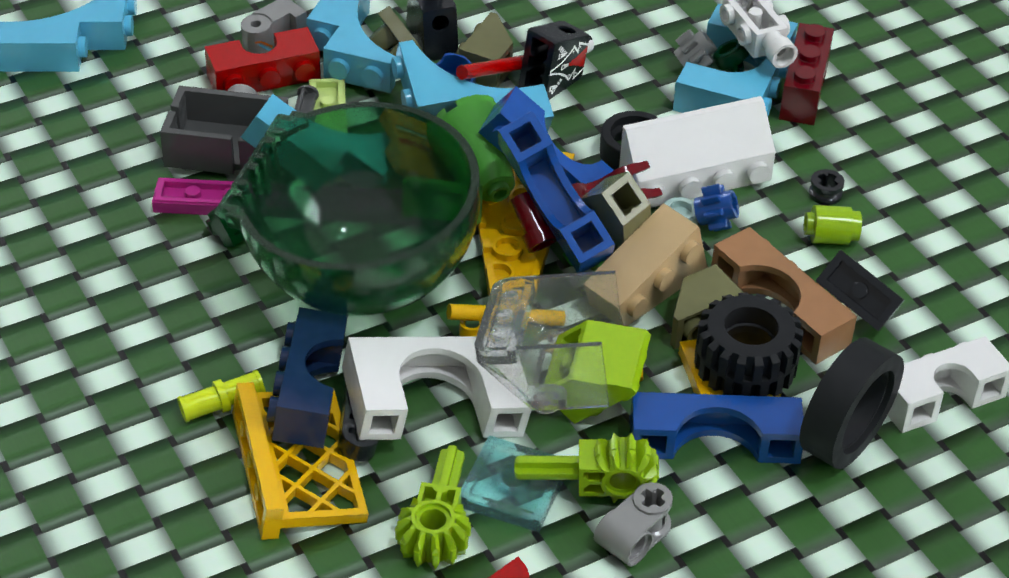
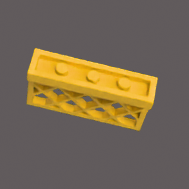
M254 382L237 383L232 414L261 540L279 539L281 528L367 523L369 513L355 462L342 455L338 448L341 412L335 390L333 391L327 435L334 438L336 442L330 448L324 446V449L294 444L287 451L272 442L274 423L267 422V412L264 410V407H269L270 397L273 396V392H256ZM303 448H306L320 458L311 465L296 455ZM330 462L344 470L345 473L337 480L321 471V469ZM286 465H289L303 473V475L296 482H293L281 475L280 471ZM313 479L329 490L322 497H319L304 487ZM339 494L351 501L354 508L340 509L329 502ZM294 497H297L312 507L308 511L289 512L287 504Z

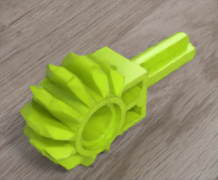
M613 433L610 440L579 439V456H517L514 460V475L518 480H579V496H611L614 503L618 499H627L642 484L657 483L659 479V457L656 449L649 446L648 439L635 440L632 433L627 437H619Z
M449 445L448 449L440 451L432 483L421 482L418 497H413L410 507L401 508L398 515L395 539L398 545H400L403 558L414 557L417 567L428 562L436 570L442 561L453 565L457 555H465L468 548L469 536H471V523L469 522V517H466L463 504H461L462 487H458L465 454L463 451L457 450L455 445Z

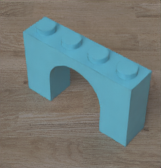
M722 4L716 6L707 25V35L717 48L730 40L737 39L732 31L721 21L719 10ZM789 21L790 33L787 37L794 44L798 23ZM750 53L744 61L750 63L755 68L744 72H726L686 62L675 84L673 110L684 113L761 96L765 103L767 116H769L772 98L777 99L782 78L786 79L789 66L776 68L766 56L753 58Z

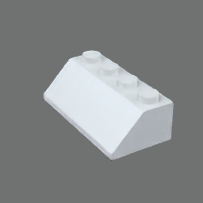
M761 96L623 125L619 168L632 163L648 161L650 168L633 175V178L640 188L661 189L662 196L648 199L651 203V208L661 206L665 201L674 197L691 199L703 196L701 187L718 183L719 185L723 184L725 191L770 181L772 179L776 151L764 100Z

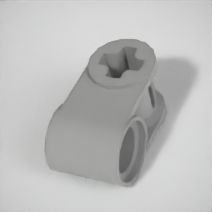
M650 482L642 484L618 507L609 511L601 519L594 532V541L628 566H635L652 547L670 532L671 518L668 512L672 508L673 503L671 491L660 483Z

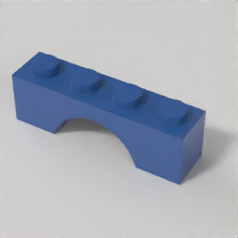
M517 86L494 105L478 132L503 153L498 145V130L533 111L550 138L545 126V111ZM553 143L558 160L571 184L594 182L614 171L603 160L594 164L578 163L564 155Z
M531 111L498 130L499 147L577 274L580 275L608 259L613 254L614 241L596 212L583 202L573 188L558 160L553 143L534 112Z
M637 392L631 401L630 433L633 434L635 440L648 439L649 446L656 449L659 459H674L681 446L692 439L703 436H721L744 445L754 455L757 462L800 464L803 453L799 441L800 429L804 418L802 398Z

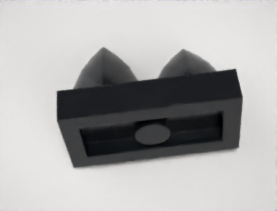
M841 249L815 280L877 331L884 327L905 301Z

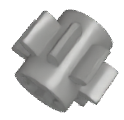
M689 29L675 40L680 47L674 51V54L683 66H685L686 62L709 67L715 62L711 54L717 50V47L702 29L696 34Z

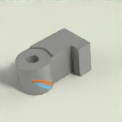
M276 0L256 10L241 22L243 48L248 52L257 54L271 51L274 46V33L307 27V11L292 0Z

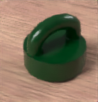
M733 39L719 46L713 54V59L721 70L730 69L731 72H744L743 61L748 57L749 52L744 46L739 44L737 39Z

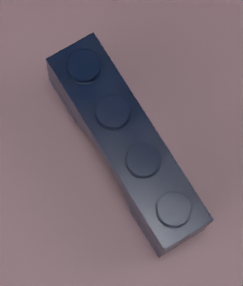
M299 307L296 323L288 322L285 342L280 355L279 371H276L273 396L270 397L267 413V422L274 423L273 441L324 449L334 388L319 382L314 376L329 372H339L348 315Z

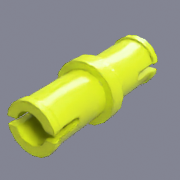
M254 370L251 373L225 382L218 379L212 382L211 387L177 397L184 421L187 423L192 419L221 410L222 413L230 411L231 406L234 404L237 383L254 382L256 392H266L259 371Z

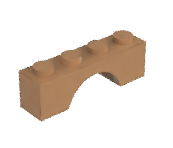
M751 227L714 244L712 265L716 264L744 293H758L775 298L794 311L793 317H798L802 324L803 341L801 352L813 363H820L852 343L857 316Z

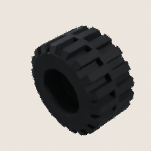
M747 292L738 293V296L728 294L722 296V301L714 300L709 304V309H704L699 321L694 360L695 368L699 369L698 375L702 381H709L708 387L714 391H723V395L768 396L770 394L775 397L781 394L783 388L788 389L791 386L793 378L796 377L803 341L802 324L799 318L793 317L794 311L788 306L782 307L781 301L775 298L769 300L765 298V295L756 293V296L748 295Z

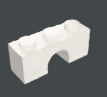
M984 336L904 363L900 388L888 413V417L901 433H905L937 421L944 392L960 396L971 409L1006 397L1009 388V362Z

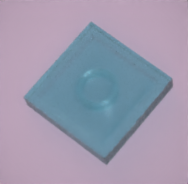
M488 436L462 486L461 504H463V508L540 532L564 480H518L514 475V460L517 456L556 455Z

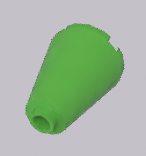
M476 94L462 97L455 101L457 107L447 113L445 108L438 112L431 123L430 133L435 144L467 182L483 184L482 200L502 201L510 195L515 186L513 168L506 156L478 133L497 103L489 95Z

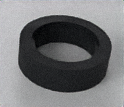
M866 337L859 338L847 346L827 370L810 400L800 429L799 441L801 448L836 469H843L857 459L880 429L894 403L903 377V358Z

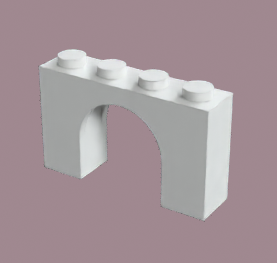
M510 336L348 337L342 370L359 440L401 439L408 413L402 385L419 378L443 380L465 392L474 405L483 438L524 436L532 405Z

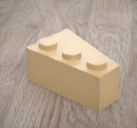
M663 203L583 282L590 304L619 325L629 326L681 289L684 277L708 268L699 226Z

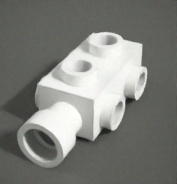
M723 0V5L720 6L719 10L722 23L732 31L739 44L744 46L753 58L766 56L776 68H785L794 62L798 49L787 37L790 33L789 20L784 14H776L773 10L772 0Z

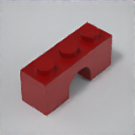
M308 27L274 33V49L266 53L248 52L242 47L239 40L205 46L207 76L212 88L216 90L228 91L235 84H245L252 87L256 92L306 83L309 82V79H321L320 51Z

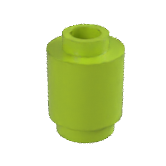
M813 205L811 212H806L804 216V235H810L811 243L849 245L851 241L858 242L862 231L861 212L852 211L851 207Z

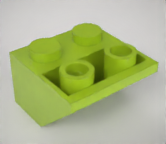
M586 320L565 331L557 337L541 394L574 424L590 416L595 417L602 413L604 409L620 401H628L639 390V382L644 362L647 358L651 334L646 329Z

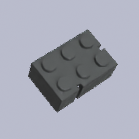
M179 85L171 104V111H168L160 131L164 167L220 174H234L235 170H240L242 176L274 179L279 165L241 138L242 134L271 96ZM277 96L283 102L288 104V97Z

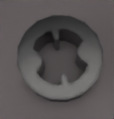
M828 169L814 172L811 176L809 196L813 201L821 205L838 203L842 199V189L845 182L843 176L836 171Z

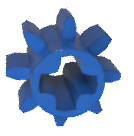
M719 183L701 187L703 196L694 198V211L698 223L701 226L708 224L709 231L714 230V232L732 228L730 219L739 217V205L735 192L733 190L725 191L724 185H719Z

